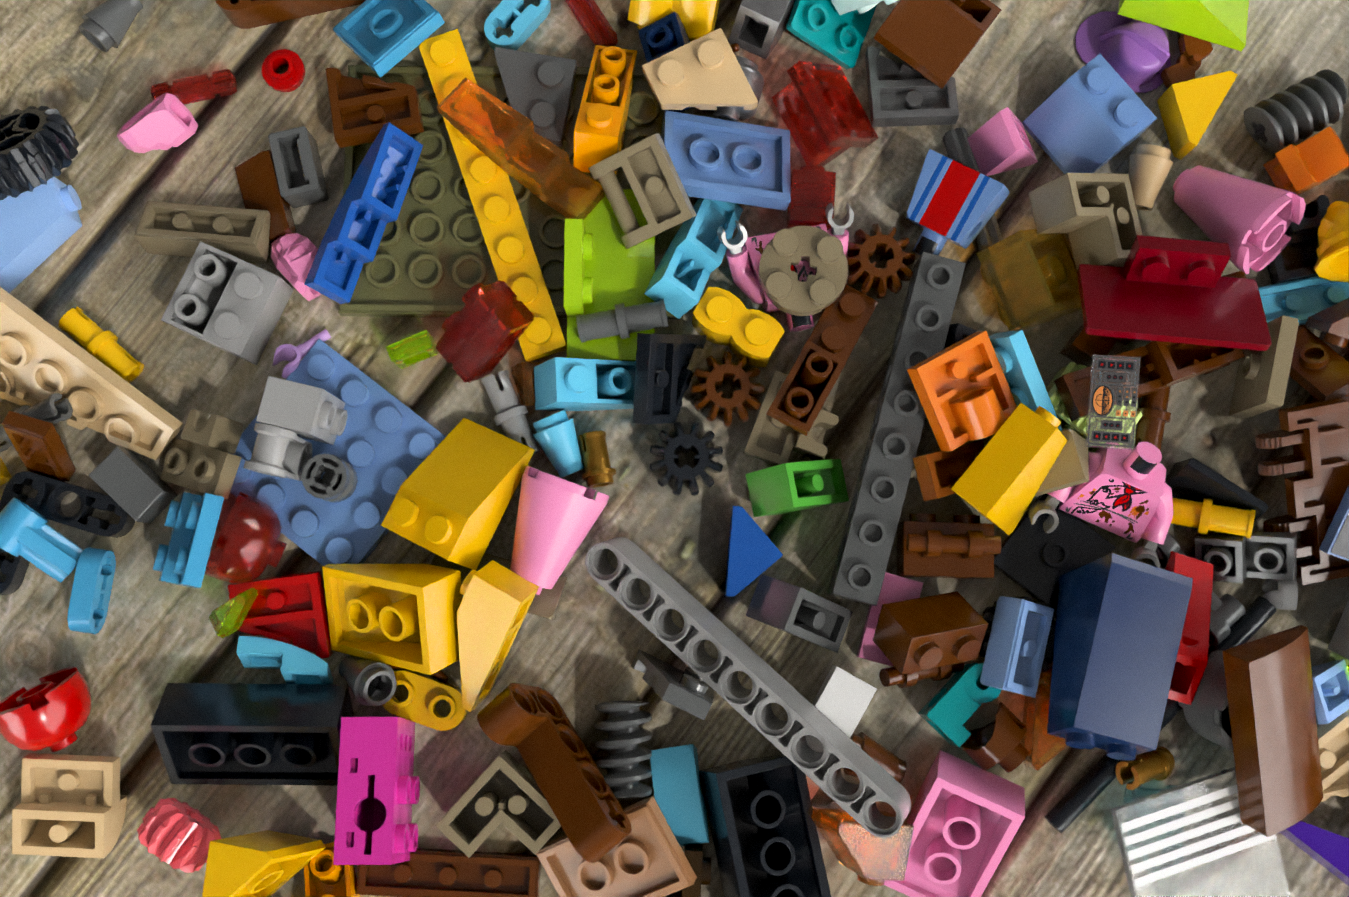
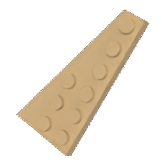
M0 287V398L20 406H33L54 393H60L62 398L54 402V404L67 398L73 409L71 418L67 419V425L79 430L88 427L103 433L109 442L154 460L164 455L183 426V423Z

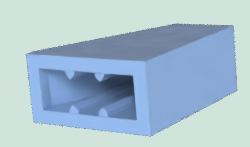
M52 177L47 181V185L41 184L35 187L32 192L28 190L21 193L17 198L8 196L4 200H0V287L8 293L17 287L82 227L78 210L82 209L81 201L71 185H66L56 177Z

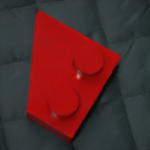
M321 571L234 582L228 585L235 630L253 636L263 635L269 639L285 642L314 652L320 658H329L333 655Z

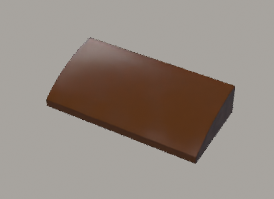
M1303 625L1223 650L1241 822L1265 837L1272 836L1298 823L1308 816L1323 799L1308 627Z

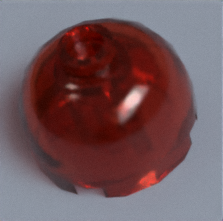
M240 492L208 559L205 575L230 583H247L260 577L267 565L276 568L287 543L279 541L282 525L277 513L263 501Z

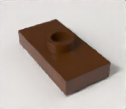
M1303 324L1298 326L1289 376L1319 402L1338 399L1349 394V362L1322 340H1319Z
M9 411L1 424L27 470L60 481L69 482L76 468L53 423Z

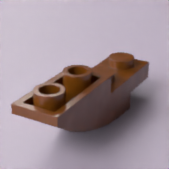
M845 284L841 295L834 303L825 308L766 414L807 436L879 302Z

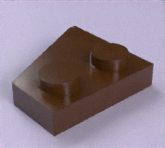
M326 68L334 137L339 148L374 142L383 125L388 122L407 135L424 132L419 95L415 86L400 82L386 83L380 78L363 75L362 79L342 75L337 68Z

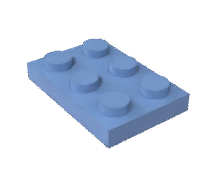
M665 110L662 119L661 138L688 196L783 211L787 210L791 202L790 130Z

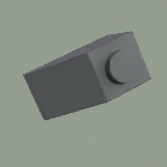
M762 574L752 596L746 616L838 653L853 611L801 587Z

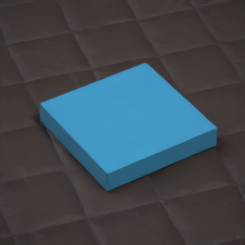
M365 0L333 28V31L347 47L381 78L440 28L445 21L439 12L425 0Z

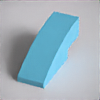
M699 198L693 206L697 216L682 223L661 259L644 294L655 302L664 299L666 310L678 319L699 302L710 273L721 265L727 247L717 236V229L719 226H722L726 233V239L732 238L736 228L735 220L739 221L743 208L738 204Z

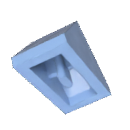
M1345 659L1311 667L1317 725L1329 724L1349 709V672Z

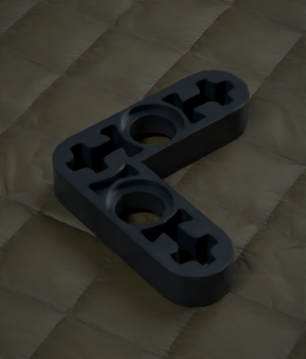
M23 471L12 476L6 484L0 500V512L15 497L46 519L100 536L122 537L129 533L135 525V520L109 495L34 472ZM24 486H32L33 489L38 490L37 496L35 498H28L26 494L22 493ZM74 492L79 496L81 506L78 513L67 517L61 510V501L67 494ZM94 508L109 512L114 511L116 515L120 516L119 523L109 525L108 520L91 516ZM20 555L14 559L0 556L1 572L7 575L5 582H0V595L12 594L19 589L30 563L28 560Z

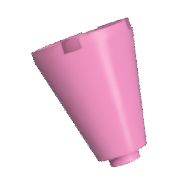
M1201 165L1195 166L1191 170L1186 169L1183 171L1173 185V191L1175 192L1174 202L1212 242L1228 243L1231 253L1229 260L1245 274H1249V268L1255 272L1264 269L1282 252L1291 240V237L1287 236L1285 232L1291 222L1300 225L1306 207L1304 198L1294 192Z
M526 465L522 475L510 570L525 580L539 586L536 594L540 595L542 588L550 590L553 588L607 505L609 495L598 492L596 498L593 499L596 490Z

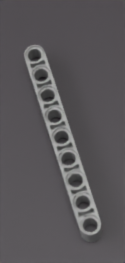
M615 537L594 544L588 550L585 565L591 577L866 831L881 838L891 837L899 831L911 810V799L906 789L634 542L626 537ZM609 550L613 551L617 557L618 565L616 569L608 562L607 553ZM640 579L646 581L651 590L650 598L643 596L640 592ZM673 609L680 612L683 616V628H679L673 622L671 617ZM705 640L711 641L717 647V659L712 658L705 651ZM738 671L749 675L753 683L752 690L746 689L740 684L737 677ZM772 703H778L784 707L788 715L787 721L780 720L773 714ZM806 735L818 738L822 743L823 752L812 750L807 745ZM841 768H848L854 771L860 783L851 784L845 781L841 774ZM883 801L890 804L894 808L896 816L888 817L883 815L878 810L876 802Z

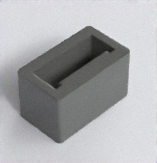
M301 126L269 134L268 138L280 195L292 208L327 201L329 197L317 141L307 128Z
M117 446L89 474V477L137 522L151 524L170 504L171 500L178 496L165 481L160 480V477L135 452Z

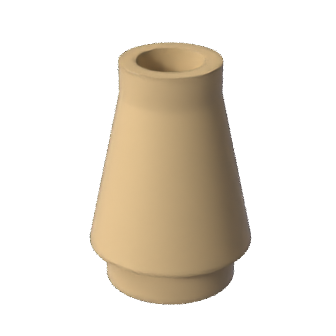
M1139 144L1136 146L1135 153L1129 155V179L1137 210L1152 211L1154 201L1173 165V161L1170 160V149L1152 144Z

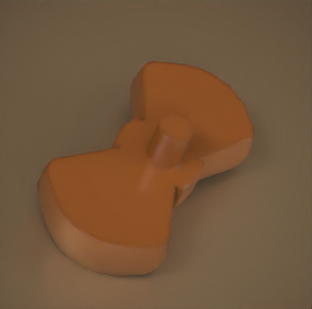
M1185 34L1178 38L1180 55L1176 63L1163 69L1160 75L1167 89L1172 84L1195 79V71L1201 66L1202 60L1208 57L1213 50L1210 42Z

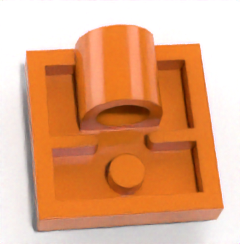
M987 331L975 332L907 369L941 451H953L970 440H979L996 434L1006 419L1017 408Z

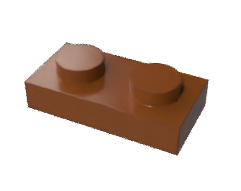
M983 440L963 444L953 451L940 450L913 458L924 502L955 494L951 488L984 449Z

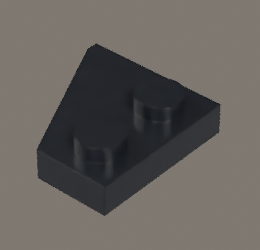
M637 333L633 423L648 425L676 422L682 406L683 395L689 388L694 372L687 369L694 349L704 348L706 335Z

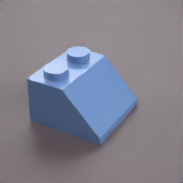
M1098 54L1069 77L1022 124L1025 130L1064 174L1095 173L1140 137L1157 117L1105 58Z

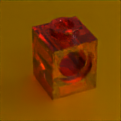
M806 165L800 167V170H792L791 202L787 208L786 229L794 226H814L825 223L827 231L831 228L826 218L825 209L828 204L832 203V218H834L836 172L825 171L824 167L817 165Z

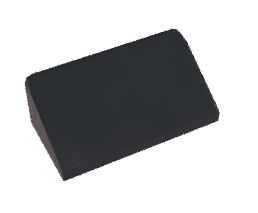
M1194 458L1175 463L1165 479V483L1172 489V498L1203 502L1204 498L1212 499L1215 505L1249 511L1256 510L1254 521L1263 515L1269 507L1267 503Z

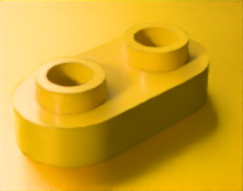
M411 670L394 672L397 686L404 685L408 689L409 695L402 702L397 700L394 694L388 702L382 705L389 713L439 731L453 729L464 721L468 711L462 707L461 689ZM439 700H446L450 704L451 711L448 716H441L437 713L436 704Z

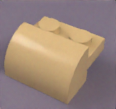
M29 753L24 756L21 769V803L12 809V854L105 858L118 841L126 814L127 795H120V757Z

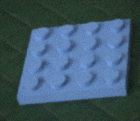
M318 339L300 361L298 368L286 380L322 388L345 402L344 410H347L346 426L341 436L336 435L334 445L306 438L302 439L311 442L313 449L312 457L326 453L351 464L357 473L358 481L355 491L344 501L334 503L312 496L306 491L302 481L270 476L244 469L245 461L251 460L258 434L254 431L255 423H260L256 421V416L241 434L236 453L233 454L242 458L230 493L321 565L363 564L390 531L382 527L381 524L401 484L446 436L321 339Z

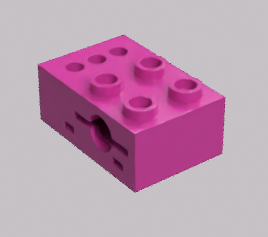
M341 717L333 865H392L410 861V852H416L418 825L417 823H411L412 804H418L420 797L419 776H413L416 722L401 717Z

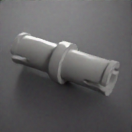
M508 371L497 372L496 380L494 374L482 379V384L485 386L496 412V416L493 418L496 426L502 427L506 437L519 443L523 442L524 445L534 449L533 454L541 451L525 417L529 414L526 405H520L508 376Z

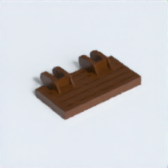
M1349 396L1278 410L1279 422L1282 430L1256 435V447L1275 449L1293 445V455L1258 462V473L1263 476H1275L1304 471V474L1284 478L1288 514L1264 520V532L1300 531L1301 538L1297 539V558L1311 556V559L1297 561L1296 579L1299 584L1307 585L1348 577L1349 561L1319 550L1349 485Z

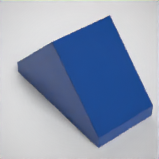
M733 506L731 509L724 594L727 597H735L783 556L741 506Z

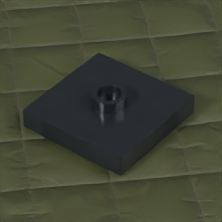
M1040 495L1036 501L1045 500L1048 495ZM1059 504L1055 509L1059 518V524L1053 532L1045 533L1043 529V523L1050 514H1041L1032 525L1027 511L1015 530L1001 545L1000 554H994V567L1035 599L1047 604L1046 607L1053 608L1055 614L1057 613L1059 576L1111 554L1116 548L1079 518L1060 510Z

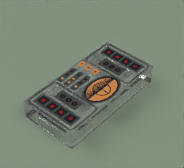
M1092 355L1085 447L1134 449L1141 357Z

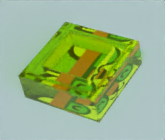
M427 330L385 346L391 361L402 369L438 355L440 352L435 339Z

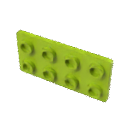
M571 189L569 191L568 219H565L564 309L567 315V358L636 361L637 333H655V328L630 333V338L621 339L620 335L589 340L584 343L580 341L576 315L615 309V304L624 303L625 307L655 302L644 294L655 273V236L626 249L621 239L624 233L603 189ZM623 189L639 226L647 225L648 223L633 190Z

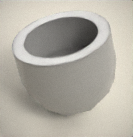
M1296 578L1294 581L1265 580L1262 585V590L1266 592L1263 598L1273 604L1276 609H1297L1298 586Z

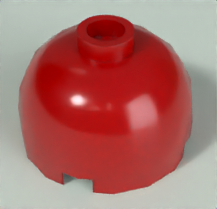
M74 666L39 678L41 684L29 690L22 687L0 701V734L7 742L22 750L37 751L49 747L51 752H57L68 747L78 739L75 732L88 719L91 711L92 696L85 678L79 673L77 667Z

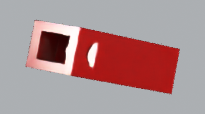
M1172 551L1165 570L1193 578L1168 699L1191 705L1208 663L1214 565Z

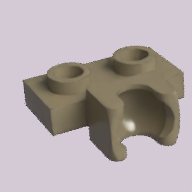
M775 370L743 453L773 465L787 463L792 450L817 460H823L827 453V447L814 440L812 429L821 427L830 430L839 422V417L821 409L810 431L805 436L767 415V411L788 376Z
M192 409L189 412L181 438L187 441L173 439L171 448L164 459V469L160 480L202 493L222 496L228 500L242 458L233 454L236 453L243 431V424L217 414L211 415Z

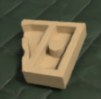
M721 28L642 65L643 73L661 110H683L686 107H695L699 110H717V106L744 107V110H753L758 107V100Z

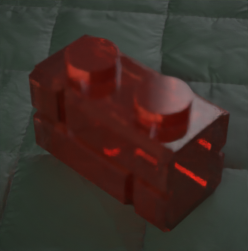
M498 280L486 286L483 283H478L470 288L462 297V301L465 304L463 309L448 317L441 326L445 333L439 339L435 348L448 363L453 364L452 368L464 382L471 383L490 374L534 320V315L522 301L516 300L517 295L504 281Z

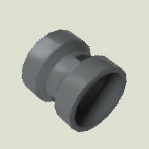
M326 453L309 459L303 467L301 475L303 486L308 493L316 498L334 503L349 498L355 491L358 481L357 473L351 464Z

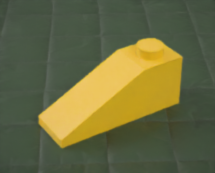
M494 560L478 571L475 569L471 570L464 579L459 591L464 595L457 610L462 707L469 712L489 695L539 586L525 580Z

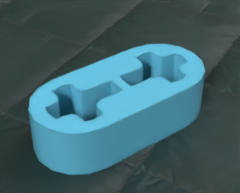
M502 0L490 13L484 24V32L489 46L494 51L495 47L512 50L519 49L547 18L551 10V1L539 0V6L536 7L530 4L525 8L524 0ZM500 26L506 29L510 26L512 36L508 38L506 35H502L498 38L496 28Z

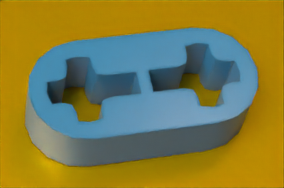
M88 547L82 551L78 559L67 616L68 627L72 631L97 634L105 623L116 567L115 555L111 550Z

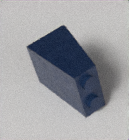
M1114 553L1059 576L1047 734L1066 739L1065 744L1073 748L1093 749L1097 747L1106 750V756L1117 760H1135L1136 754L1157 749L1192 591L1193 578Z

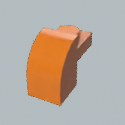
M1329 126L1298 145L1290 144L1275 153L1276 157L1263 164L1277 188L1300 195L1349 169V154L1335 130Z

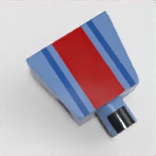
M929 149L906 218L912 223L923 228L912 251L918 255L927 252L939 256L947 240L966 249L1006 200L1010 193L1003 183Z

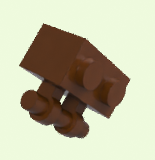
M909 514V521L898 523L896 575L901 577L994 578V554H1000L1001 537L994 536V524L980 523L979 515H953L952 523L936 522V514Z
M958 591L882 604L873 641L893 664L892 667L881 669L879 677L884 687L897 685L899 688L915 686L918 680L931 678L933 681H940L950 678L952 673L963 671L964 662L978 658L988 623Z

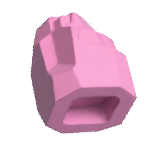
M165 93L155 98L119 129L117 137L127 149L133 152L146 153L158 149L168 150L172 146L178 147L195 134L198 124L192 113L175 95Z
M298 233L285 234L271 243L272 261L293 287L305 299L311 301L319 297L321 293L306 286L304 283L318 248L306 236Z

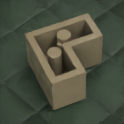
M1066 173L1029 191L1037 233H1068L1076 270H1078L1080 264L1123 267L1136 236L1142 235L1129 174Z
M507 750L502 752L435 825L468 858L472 856L500 823L511 831L535 855L561 827L532 774Z

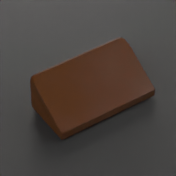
M270 150L262 151L235 167L245 209L268 210L271 214L269 245L285 234L297 233L290 205L280 195L272 152Z

